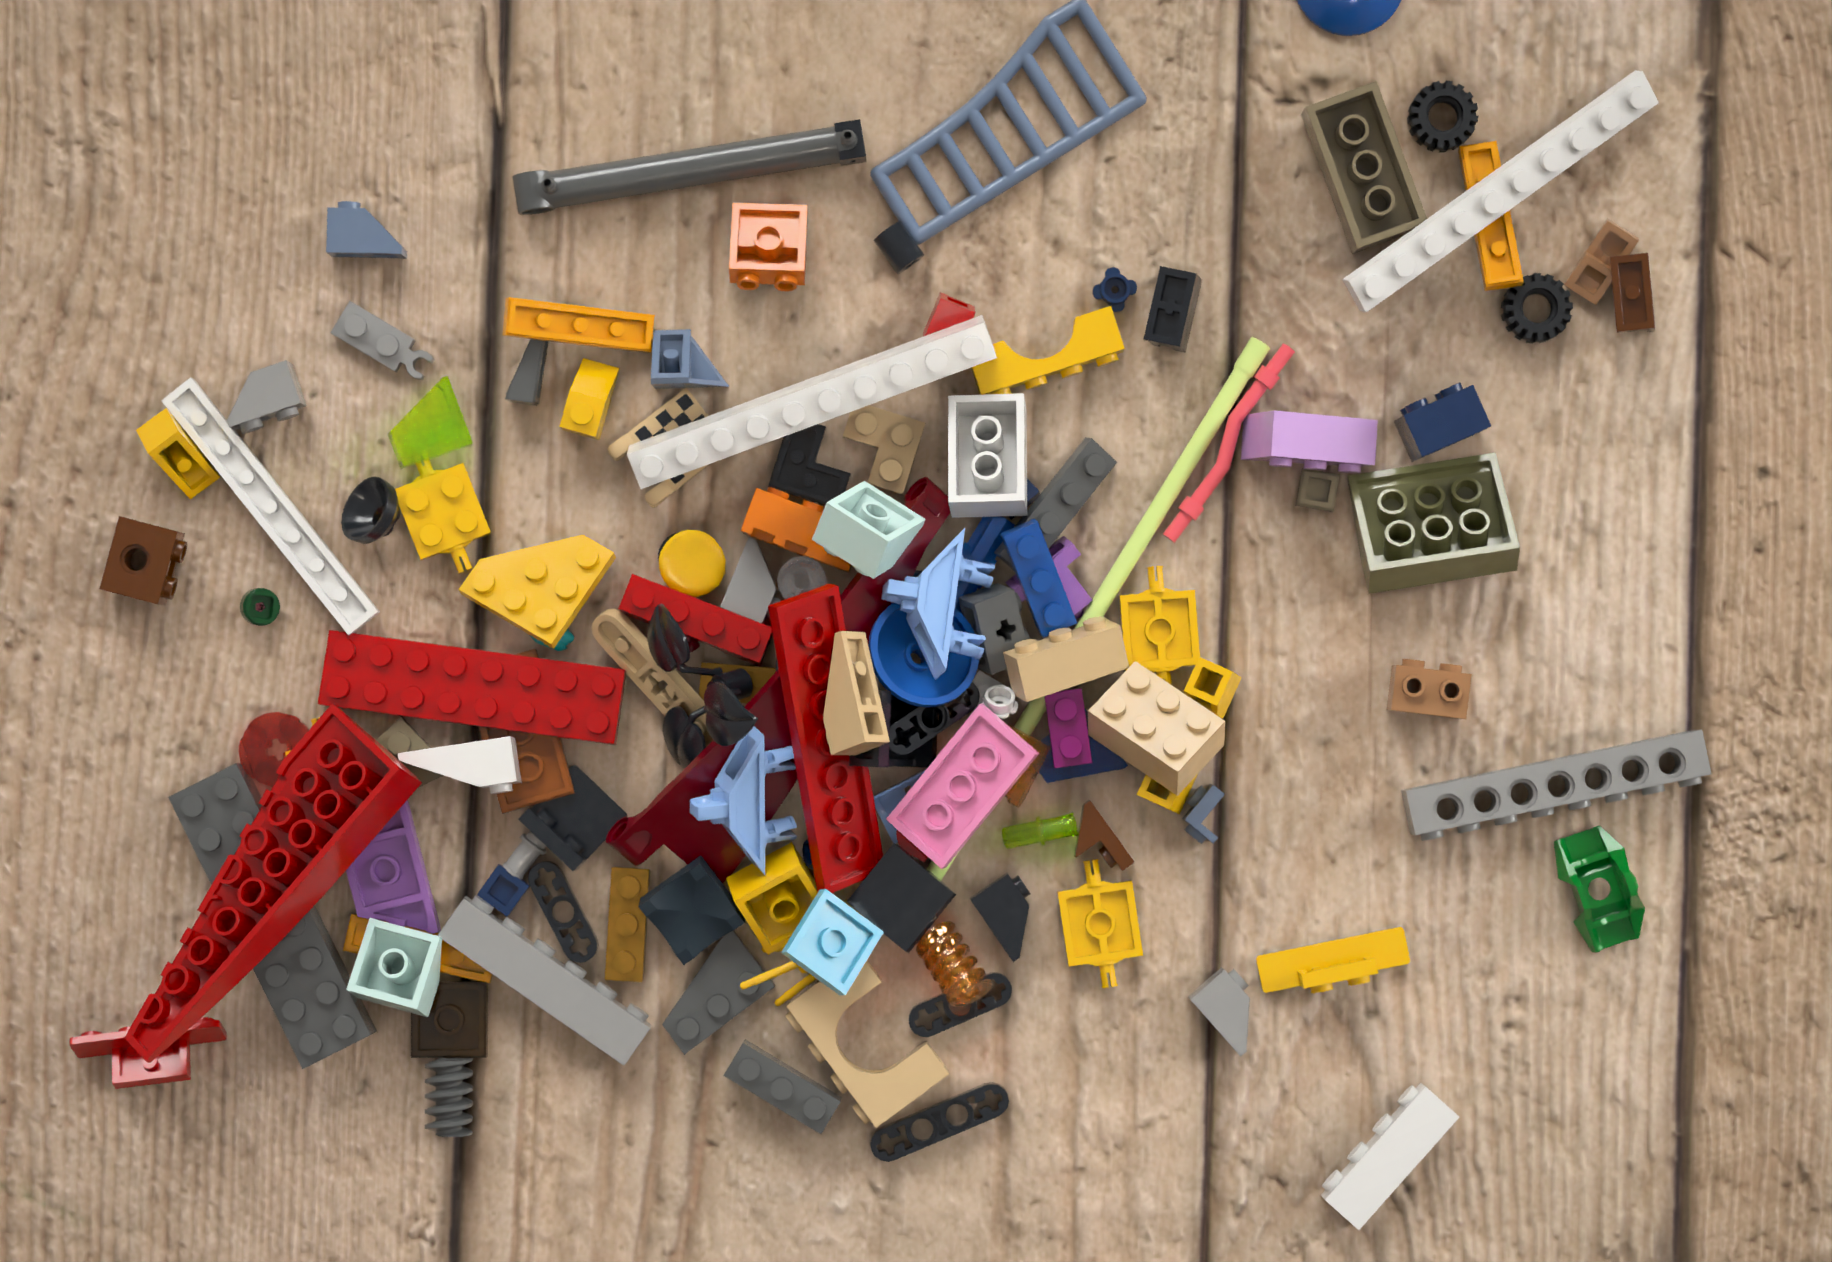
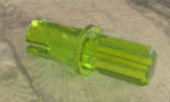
M1073 812L1042 820L1038 816L1036 821L1008 826L1002 829V839L1007 849L1041 843V846H1044L1046 841L1078 836L1076 819Z

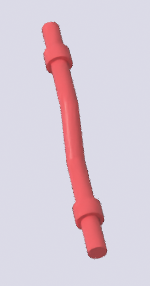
M1283 343L1266 367L1264 365L1260 367L1253 377L1255 379L1254 383L1228 416L1216 464L1192 496H1186L1178 507L1180 512L1163 533L1172 542H1176L1192 519L1194 521L1197 520L1204 510L1203 504L1230 470L1243 420L1267 389L1271 390L1280 379L1277 375L1295 353L1286 344Z

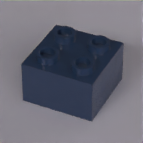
M1461 382L1435 394L1434 396L1437 400L1428 404L1427 399L1423 398L1400 410L1402 416L1395 420L1394 423L1411 462L1491 427V423L1474 385L1463 389Z

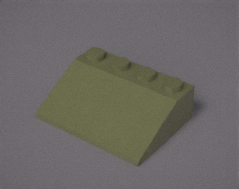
M1496 453L1348 476L1361 564L1368 594L1517 571L1520 544Z

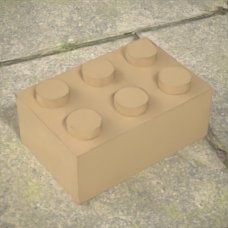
M1135 661L1088 710V735L1178 796L1224 746L1225 720Z

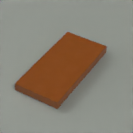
M537 649L514 654L539 658ZM479 727L482 740L508 736L514 737L516 740L522 783L512 784L513 791L497 794L502 814L575 794L561 738Z

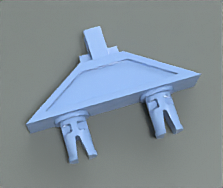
M965 528L918 577L906 576L904 581L889 579L882 589V600L900 604V610L907 612L906 619L935 680L946 671L949 652L975 657V659H980L984 652V648L978 646L986 640L985 635L954 630L952 625L958 580L990 588L994 578L989 576L995 569L994 564L963 558L962 549Z
M753 726L750 732L735 745L715 779V788L710 790V794L690 799V814L698 821L711 820L712 824H722L748 859L765 875L766 844L795 840L797 837L790 830L797 828L793 816L790 815L784 818L765 821V776L767 773L795 770L796 766L790 761V759H794L792 746L764 751V734Z

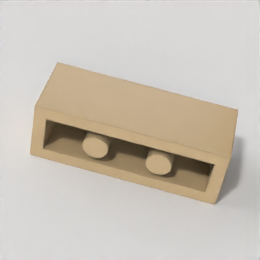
M1098 616L1085 620L1083 622L1084 626L1072 630L1071 628L1053 630L1049 633L1048 638L1039 641L1027 639L1017 642L1014 645V649L1003 652L1011 688L1015 696L1025 702H1029L1129 668L1120 625L1105 617Z

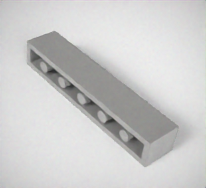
M475 895L472 900L465 896L437 936L442 937V940L616 1061L625 1065L651 1028V1024L646 1021L649 1015L632 1003L628 1007L615 1000L618 994L604 983L599 982L595 986L584 977L587 972L574 962L568 960L566 964H563L553 957L556 950L544 941L537 938L535 943L527 939L522 935L525 929L514 920L506 917L502 921L491 913L494 907L479 896Z

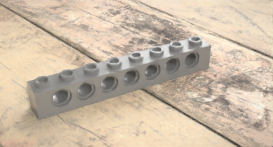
M1690 730L1401 790L1410 834L1420 835L1421 840L1424 841L1443 837L1444 829L1457 827L1458 833L1481 829L1480 822L1494 819L1495 825L1517 822V814L1531 812L1532 818L1554 814L1553 807L1568 804L1569 810L1590 807V799L1605 796L1606 803L1628 799V791L1641 789L1643 795L1665 791L1664 784L1678 781L1679 787L1697 785L1702 783L1701 776L1712 773L1703 731ZM1666 752L1670 753L1675 760V767L1668 774L1663 773L1659 768V759ZM1628 760L1634 761L1638 766V775L1630 782L1622 775V766ZM1593 767L1598 769L1602 776L1600 785L1595 789L1589 788L1585 783V774ZM1555 775H1559L1565 783L1563 793L1557 797H1554L1548 791V782ZM1517 783H1523L1528 789V797L1522 804H1516L1511 798V789ZM1482 790L1487 791L1492 800L1491 806L1484 812L1478 811L1474 806V797ZM1449 798L1454 803L1455 811L1449 819L1443 820L1437 814V805L1440 800Z

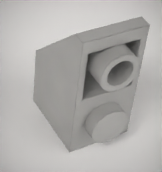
M285 360L250 372L227 419L229 428L234 430L241 429L242 434L263 428L262 421L274 417L277 418V421H284L298 416V409L307 405L293 364Z

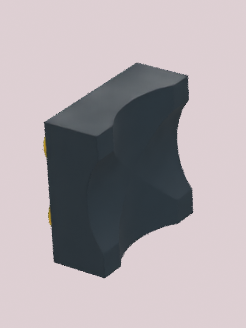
M699 856L642 896L638 906L661 932L683 965L694 959L713 942L745 923V918L736 906L732 895L702 856Z

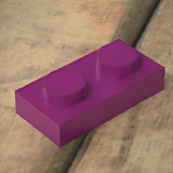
M1082 688L1059 691L1044 696L1054 768L1092 763Z

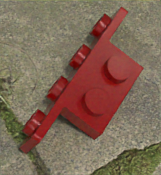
M202 1017L151 1063L146 1062L124 1038L131 1026L120 1028L118 1032L111 1033L87 1031L82 1033L81 1036L71 1037L69 1039V1046L78 1058L112 1055V1084L115 1089L191 1080L190 1045L227 1040V1032L220 1020Z

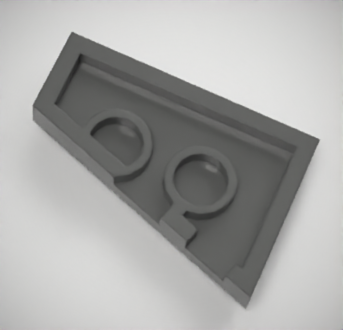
M734 930L721 938L662 1024L684 1055L776 986L770 979L747 989L740 988L741 982L765 971Z

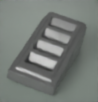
M530 339L505 397L507 401L533 406L539 404L549 341Z

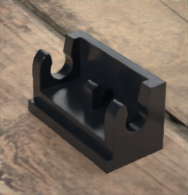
M1160 266L1144 334L1145 341L1157 347L1163 345L1171 347L1175 351L1186 353L1202 279L1197 273Z

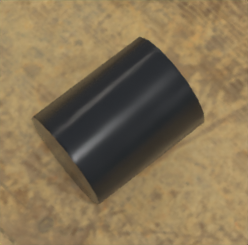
M901 221L893 224L874 239V242L897 274L902 273L924 256V253Z

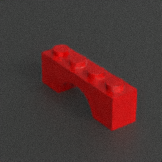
M631 575L618 608L626 616L649 624L655 607L662 603L676 620L685 636L712 646L725 654L761 667L773 636L772 627L640 576Z

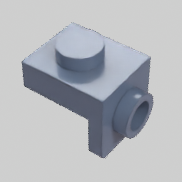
M1210 784L1206 789L1200 786L1187 801L1191 808L1182 818L1189 824L1184 830L1201 844L1206 839L1214 844L1218 839L1215 834L1201 824L1225 795L1213 784Z

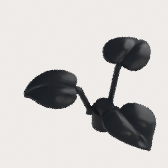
M662 603L657 605L651 617L647 633L648 647L657 665L666 672H671L677 668L681 673L712 676L704 693L705 706L692 712L689 717L682 707L676 706L671 708L664 717L663 736L667 749L675 761L682 768H686L706 748L704 735L701 729L694 723L701 715L707 713L705 721L707 731L711 738L721 746L735 744L750 732L758 718L750 713L739 700L751 696L753 683L748 672L742 668L723 673L721 667L709 669L685 665L684 663H687L690 659L687 639L668 609Z

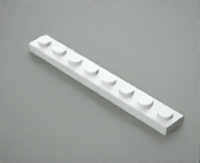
M190 377L161 400L348 635L355 633L380 613L237 432L229 428L225 417L193 378Z

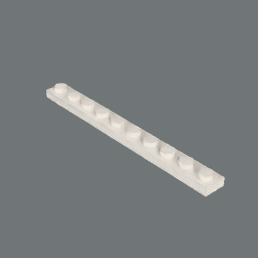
M1635 70L1342 279L1358 309L1362 312L1371 310L1657 105L1659 102L1643 71Z

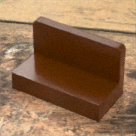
M1648 253L1610 257L1617 333L1642 330L1654 332L1655 321Z

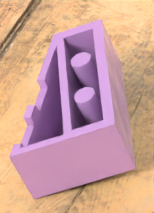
M1275 410L1248 414L1243 420L1241 460L1269 461V466L1292 467V463H1303L1304 469L1326 470L1327 465L1338 466V472L1361 473V467L1375 465L1378 420Z

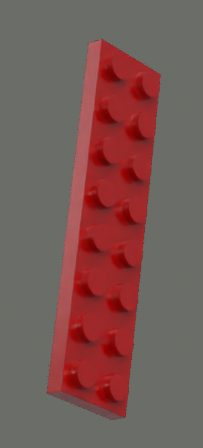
M829 583L768 605L816 888L817 892L820 889H827L834 893L864 880L883 857L869 767L849 766V755H831L826 739L823 715L834 636L839 631H846L839 586Z
M329 630L318 704L329 707L333 703L338 708L616 745L626 670L352 633L348 635L346 632Z

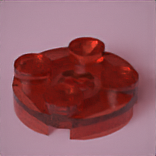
M283 712L266 713L252 720L239 743V758L245 772L259 783L273 787L279 777L276 771L283 759L278 761L276 755L269 756L268 749L273 747L272 740L278 739L280 744H286L287 751L296 746L310 729L298 716Z

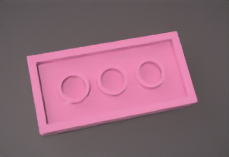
M979 704L886 820L941 869L946 868L1040 753L984 704Z

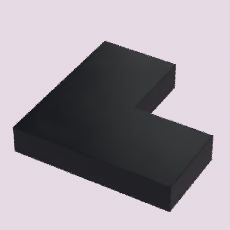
M817 424L783 437L768 487L826 505L828 501L846 491L851 473L816 463L826 426Z

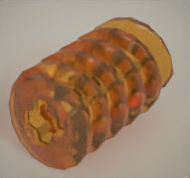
M945 921L937 924L922 936L917 944L916 952L920 958L924 959L923 963L926 969L931 971L933 980L939 983L938 986L941 992L946 994L948 1003L954 1007L971 1004L985 996L991 990L993 984L990 979L982 980L986 974L984 968H974L978 963L976 956L966 957L970 952L969 945H959L963 939L961 933H951L955 928V924L951 921Z

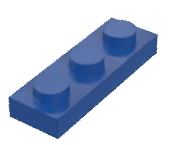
M1032 519L1000 533L1039 635L1045 638L1053 630L1077 624L1038 521Z

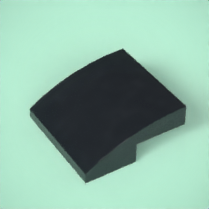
M893 843L847 902L867 920L884 932L883 934L904 951L910 953L956 894L932 872L920 865L903 848Z

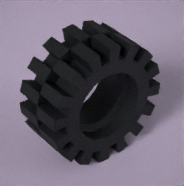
M1437 81L1433 82L1430 86L1424 87L1413 99L1408 110L1407 124L1411 126L1409 130L1411 136L1415 135L1418 139L1416 142L1420 146L1422 144L1428 146L1427 150L1432 152L1435 149L1439 150L1440 153L1458 148L1473 134L1474 127L1478 122L1479 116L1476 115L1478 106L1477 103L1473 104L1472 101L1474 96L1470 91L1466 93L1463 90L1464 86L1460 84L1457 86L1452 85L1453 81H1445L1444 83ZM1437 103L1451 105L1457 115L1455 126L1446 131L1434 128L1429 121L1430 108Z
M1541 273L1524 276L1522 286L1510 287L1504 294L1505 299L1501 302V308H1503V314H1501L1502 321H1506L1508 325L1506 329L1508 332L1512 331L1516 334L1514 337L1518 340L1524 339L1526 343L1532 344L1534 342H1546L1561 333L1566 328V324L1570 322L1572 317L1570 310L1573 309V302L1569 301L1571 294L1569 290L1565 291L1562 287L1564 283L1560 280H1553L1554 276L1549 274L1543 276ZM1539 294L1549 301L1551 311L1547 320L1535 323L1525 317L1523 303L1528 296Z

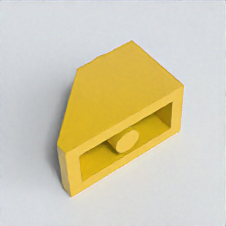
M583 358L569 390L559 425L562 430L600 440L620 368Z
M167 408L136 430L147 453L190 500L220 478L218 472Z

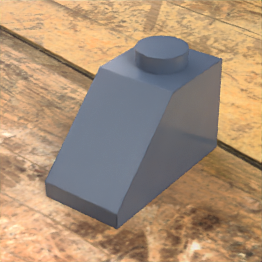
M341 201L338 202V208L327 207L326 253L331 257L407 259V251L367 209L360 208L361 203Z

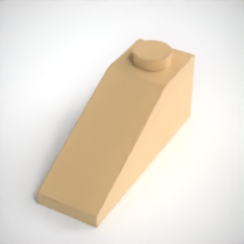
M839 631L834 636L823 715L826 739L831 755H858L890 742L865 632Z

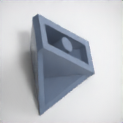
M691 329L653 330L651 384L655 389L729 387L691 336Z

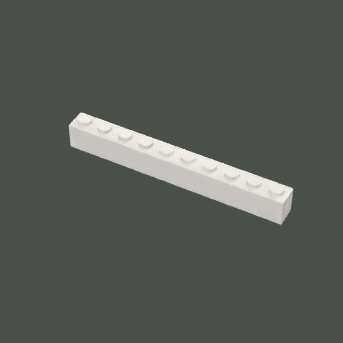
M980 315L629 445L627 456L640 489L993 360L997 358L995 348L983 316Z

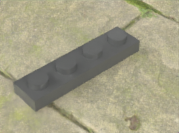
M1085 437L1027 510V516H1023L1015 527L1036 519L1049 549L1112 470L1117 461L1092 438ZM1002 542L994 553L1014 571L1005 545Z

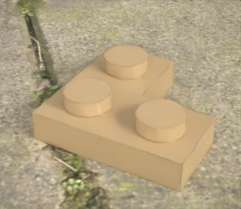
M868 405L850 412L843 438L878 448L868 483L872 486L903 495L926 423Z

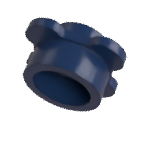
M1111 267L1105 271L1103 281L1093 287L1092 293L1095 299H1102L1109 304L1113 312H1120L1124 309V302L1127 298L1136 293L1137 284L1134 280H1128L1120 274L1118 268ZM1113 286L1118 287L1117 293L1111 291Z

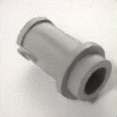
M531 831L527 835H521L522 842L507 862L503 864L507 872L521 880L540 854L545 855L547 852L545 849L546 845Z

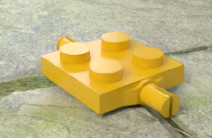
M427 450L420 451L424 466L420 461L418 453L411 455L420 476L413 482L395 489L399 507L420 560L422 561L437 554L451 553L458 571L457 573H464L460 558H462L467 571L473 569L465 548L472 541L491 534V531L464 463L445 470H433Z
M1154 566L1147 567L1148 590L1139 594L1119 596L1122 636L1129 667L1136 661L1151 672H1156L1157 676L1172 685L1171 671L1181 666L1196 665L1200 657L1195 590L1174 591L1164 588L1163 566H1156L1157 581H1155Z
M1092 859L1093 875L1090 860H1085L1083 863L1086 883L1075 889L1057 891L1068 966L1083 964L1099 966L1101 987L1109 988L1107 973H1109L1110 986L1115 987L1118 984L1114 964L1124 958L1143 956L1132 880L1115 883L1101 881L1099 859Z

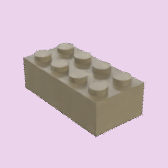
M1377 81L1304 108L1301 116L1352 254L1402 237L1427 219Z

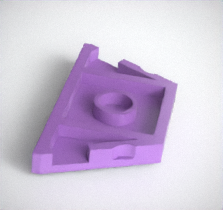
M407 800L349 866L346 873L358 917L382 920L403 927L408 926L426 930V932L434 934L440 932L441 927Z

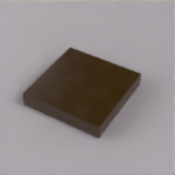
M440 981L429 1016L424 1017L411 1013V1058L488 1057V983L482 981Z

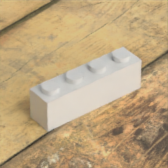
M1422 1083L1416 1088L1411 1085L1404 1091L1397 1101L1400 1107L1392 1116L1387 1113L1381 1117L1372 1129L1375 1135L1367 1144L1360 1142L1347 1157L1351 1162L1341 1173L1335 1170L1322 1185L1325 1191L1321 1196L1358 1230L1361 1229L1459 1118L1453 1110Z

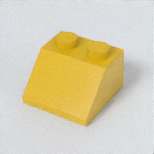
M792 842L765 856V875L752 863L726 878L736 906L768 955L786 945L818 893L816 882Z

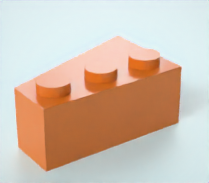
M768 487L767 491L756 488L740 530L743 534L847 573L850 572L851 564L840 557L827 553L823 546L812 540L825 507L807 500H803L802 505L788 500L790 494L772 487Z

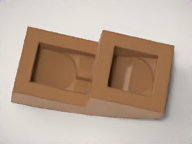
M1607 218L1564 285L1597 305L1612 283L1610 257L1630 255L1639 242V238Z

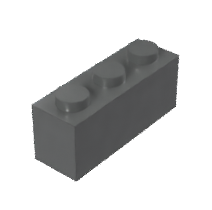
M746 1039L723 1075L822 1134L842 1098Z

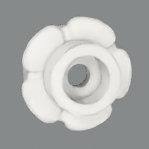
M995 685L988 688L983 696V702H981L1001 720L1008 718L1010 714L1016 713L1018 709L1015 693L1011 688L1004 685Z

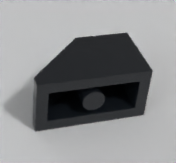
M1005 873L970 897V900L1014 962L1020 958L1029 904L1025 897L1031 893L1018 875L1011 879L1009 874Z

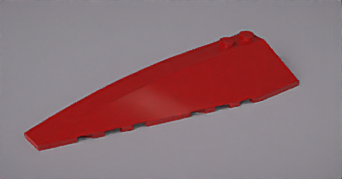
M332 703L281 762L276 771L279 777L271 791L266 789L259 801L262 807L252 824L247 823L239 836L242 839L234 855H228L197 909L201 913L192 929L187 927L181 937L180 942L183 943L173 963L167 962L160 974L163 976L161 984L155 994L151 993L148 995L124 1037L146 1062L151 1063L181 1037L268 955L325 895L422 784L407 767L335 704Z

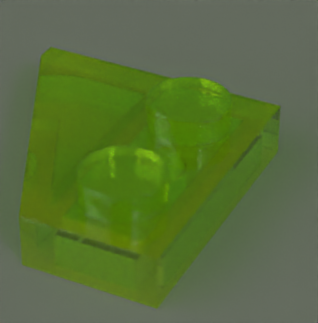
M448 376L442 377L388 433L400 469L469 447L473 444Z

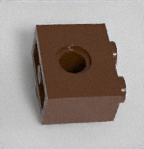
M119 516L99 589L166 606L167 599H173L177 588L178 579L173 577L177 563H182L186 555L187 542L183 541L185 533ZM143 550L146 554L147 562L141 570L137 571L132 567L131 557L136 551Z

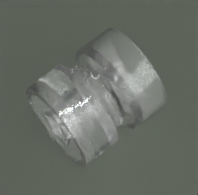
M805 556L794 557L785 562L777 578L778 589L785 599L828 584L827 575L822 566L814 559Z

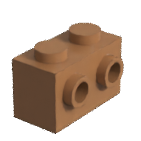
M1402 659V665H1392L1386 710L1455 719L1467 718L1472 674L1462 673V666L1440 663L1439 670L1424 668L1425 661Z

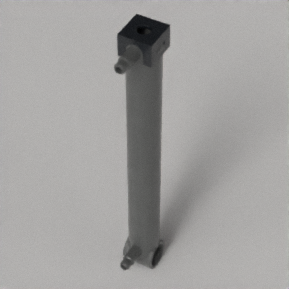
M858 119L834 123L833 127L554 171H528L516 174L512 178L518 214L532 215L572 205L840 163L841 166L867 161L861 121Z

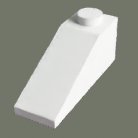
M511 736L398 753V759L401 762L481 788H489L490 794L513 791L512 784L522 783L516 740Z

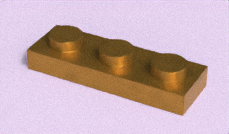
M614 866L611 868L605 980L643 982L647 917L638 906L640 898L649 892L650 869Z

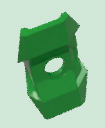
M1600 825L1554 841L1558 879L1571 885L1580 911V915L1573 922L1591 952L1597 953L1622 942L1638 939L1645 906L1637 893L1639 886L1636 877L1629 870L1625 848ZM1596 878L1605 879L1610 886L1608 896L1602 900L1593 899L1588 891L1590 882Z

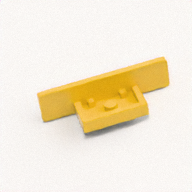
M1395 927L1258 955L1256 963L1262 991L1265 993L1298 986L1304 989L1310 988L1311 993H1320L1332 990V983L1347 980L1348 986L1370 982L1369 975L1379 974L1378 970L1409 964L1410 956L1404 929L1402 927Z

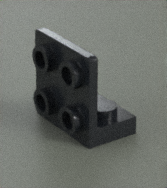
M573 765L569 768L575 794L536 804L532 808H528L518 820L572 871H576L606 840V836L612 826L618 820L628 815L578 766Z

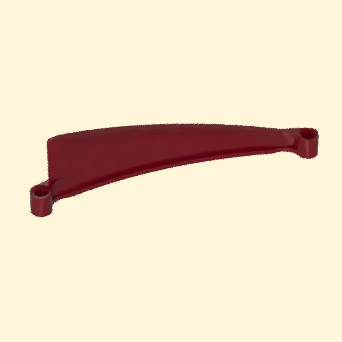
M928 477L917 480L909 488L904 498L907 508L926 519L924 525L892 568L874 579L858 572L840 595L846 631L865 632L868 644L870 632L876 619L893 603L881 599L883 585L889 579L904 581L906 576L913 577L926 547L951 513L948 495ZM778 669L745 706L750 713L758 718L754 726L764 734V751L792 746ZM713 740L656 796L647 808L633 817L626 816L618 820L609 830L606 836V843L634 866L646 861L663 844L687 865L699 856H702L722 883L725 882L726 878L734 872L746 855L722 824H712L711 820H696L690 814V799L710 794V790L715 788V779L737 743L721 746ZM796 769L766 774L765 821L772 819L798 780Z

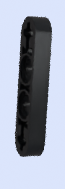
M984 1083L880 1127L872 1136L871 1150L875 1157L881 1161L890 1162L1000 1116L1008 1107V1094L1004 1087L998 1083ZM987 1090H992L994 1095L999 1093L1002 1095V1099L998 1101L997 1109L992 1110L989 1105L978 1108L982 1116L974 1118L973 1107L967 1098L975 1096L976 1104L986 1098L985 1092ZM953 1104H961L968 1111L966 1121L960 1125H953L946 1118V1111ZM922 1118L927 1119L933 1125L932 1135L924 1140L914 1137L911 1131L912 1124ZM905 1125L906 1136L913 1144L912 1146L905 1148L903 1140L894 1145L893 1153L888 1154L886 1149H878L877 1145L881 1143V1135L887 1134L890 1139L901 1135V1132L897 1128Z

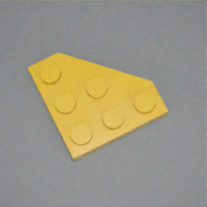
M585 535L570 537L479 559L459 588L461 595L554 649L612 565L616 556L614 552Z

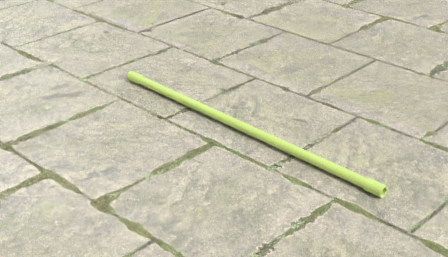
M1254 337L1250 338L1235 362L1234 369L1075 628L1084 626L1083 622L1089 618L1104 617L1245 385L1254 376L1269 352L1270 347ZM1044 697L1029 701L1012 729L1026 742L1046 711ZM956 856L946 868L941 869L931 861L927 870L942 880Z

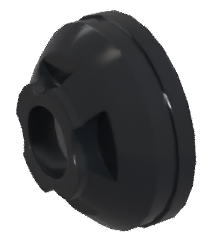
M376 476L369 477L356 486L348 497L342 513V530L348 539L361 544H369L389 535L393 531L395 523L400 518V508L394 487L386 480Z

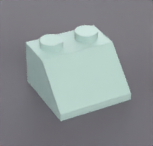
M863 481L826 503L812 540L823 546L827 553L840 557L854 566L855 570L860 574L874 579L893 567L922 528L926 519L871 484Z
M369 918L346 990L362 1000L428 1017L440 982L442 937Z

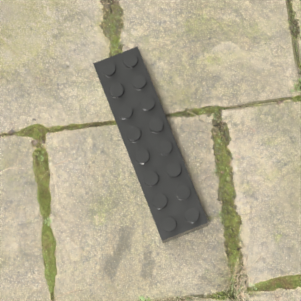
M235 763L168 797L211 885L228 855H234L242 839L239 836L247 823L252 824L262 807L259 804L261 795L245 763ZM314 905L268 955L253 968L302 1069L377 1032L362 999L355 997L346 990L350 975Z

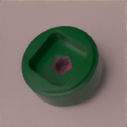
M254 588L246 592L242 597L240 612L248 623L265 626L277 618L280 612V602L272 591L265 588Z

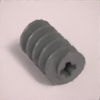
M437 1058L435 1061L425 1064V1068L436 1072L435 1076L425 1079L426 1084L436 1087L435 1091L425 1094L426 1099L436 1102V1106L425 1109V1114L436 1117L435 1121L425 1124V1129L435 1132L437 1136L464 1137L473 1134L472 1130L462 1127L473 1121L471 1114L462 1112V1110L473 1106L471 1099L462 1096L473 1091L471 1084L462 1081L473 1076V1070L462 1066L471 1062L473 1058Z

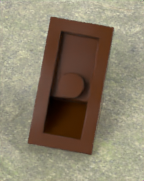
M1088 800L1082 806L1074 857H1078L1100 841L1103 847L1098 851L1109 867L1113 868L1115 865H1118L1120 870H1125L1134 863V860L1093 803Z

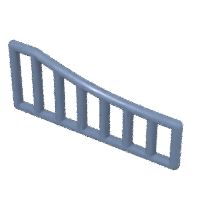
M1072 0L1044 17L995 77L965 105L905 149L874 167L870 172V176L898 221L902 222L914 241L919 245L1146 103L1147 97L1087 1ZM1076 15L1082 21L1129 96L1109 108L1058 27ZM1046 37H1048L1097 117L1079 128L1033 57V53ZM1021 68L1024 69L1065 134V137L1047 148L1007 86L1008 82ZM995 96H997L1034 155L1017 167H1014L980 113V110ZM967 121L1002 174L1001 177L985 187L981 185L950 135ZM939 144L970 194L969 197L952 207L920 158L922 154ZM908 165L938 213V216L922 226L918 225L888 177Z

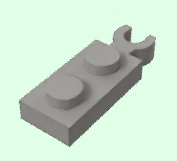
M349 301L331 331V334L395 372L399 370L403 363L406 365L408 373L418 380H423L425 376L416 371V361L426 359L428 362L433 363L435 360L426 351H412L411 348L416 341L415 339Z

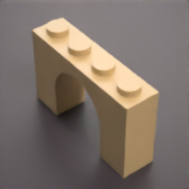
M867 960L846 995H838L818 980L787 1003L786 1007L790 1012L785 1016L797 1033L804 1030L809 1036L812 1043L808 1045V1048L821 1064L826 1060L834 1070L830 1077L841 1093L844 1094L849 1091L857 1103L852 1107L863 1123L866 1125L871 1121L875 1128H877L949 1075V1070L927 1040L897 1063L879 1070L861 1068L853 1064L843 1054L837 1040V1025L840 1017L849 1006L882 983V979Z

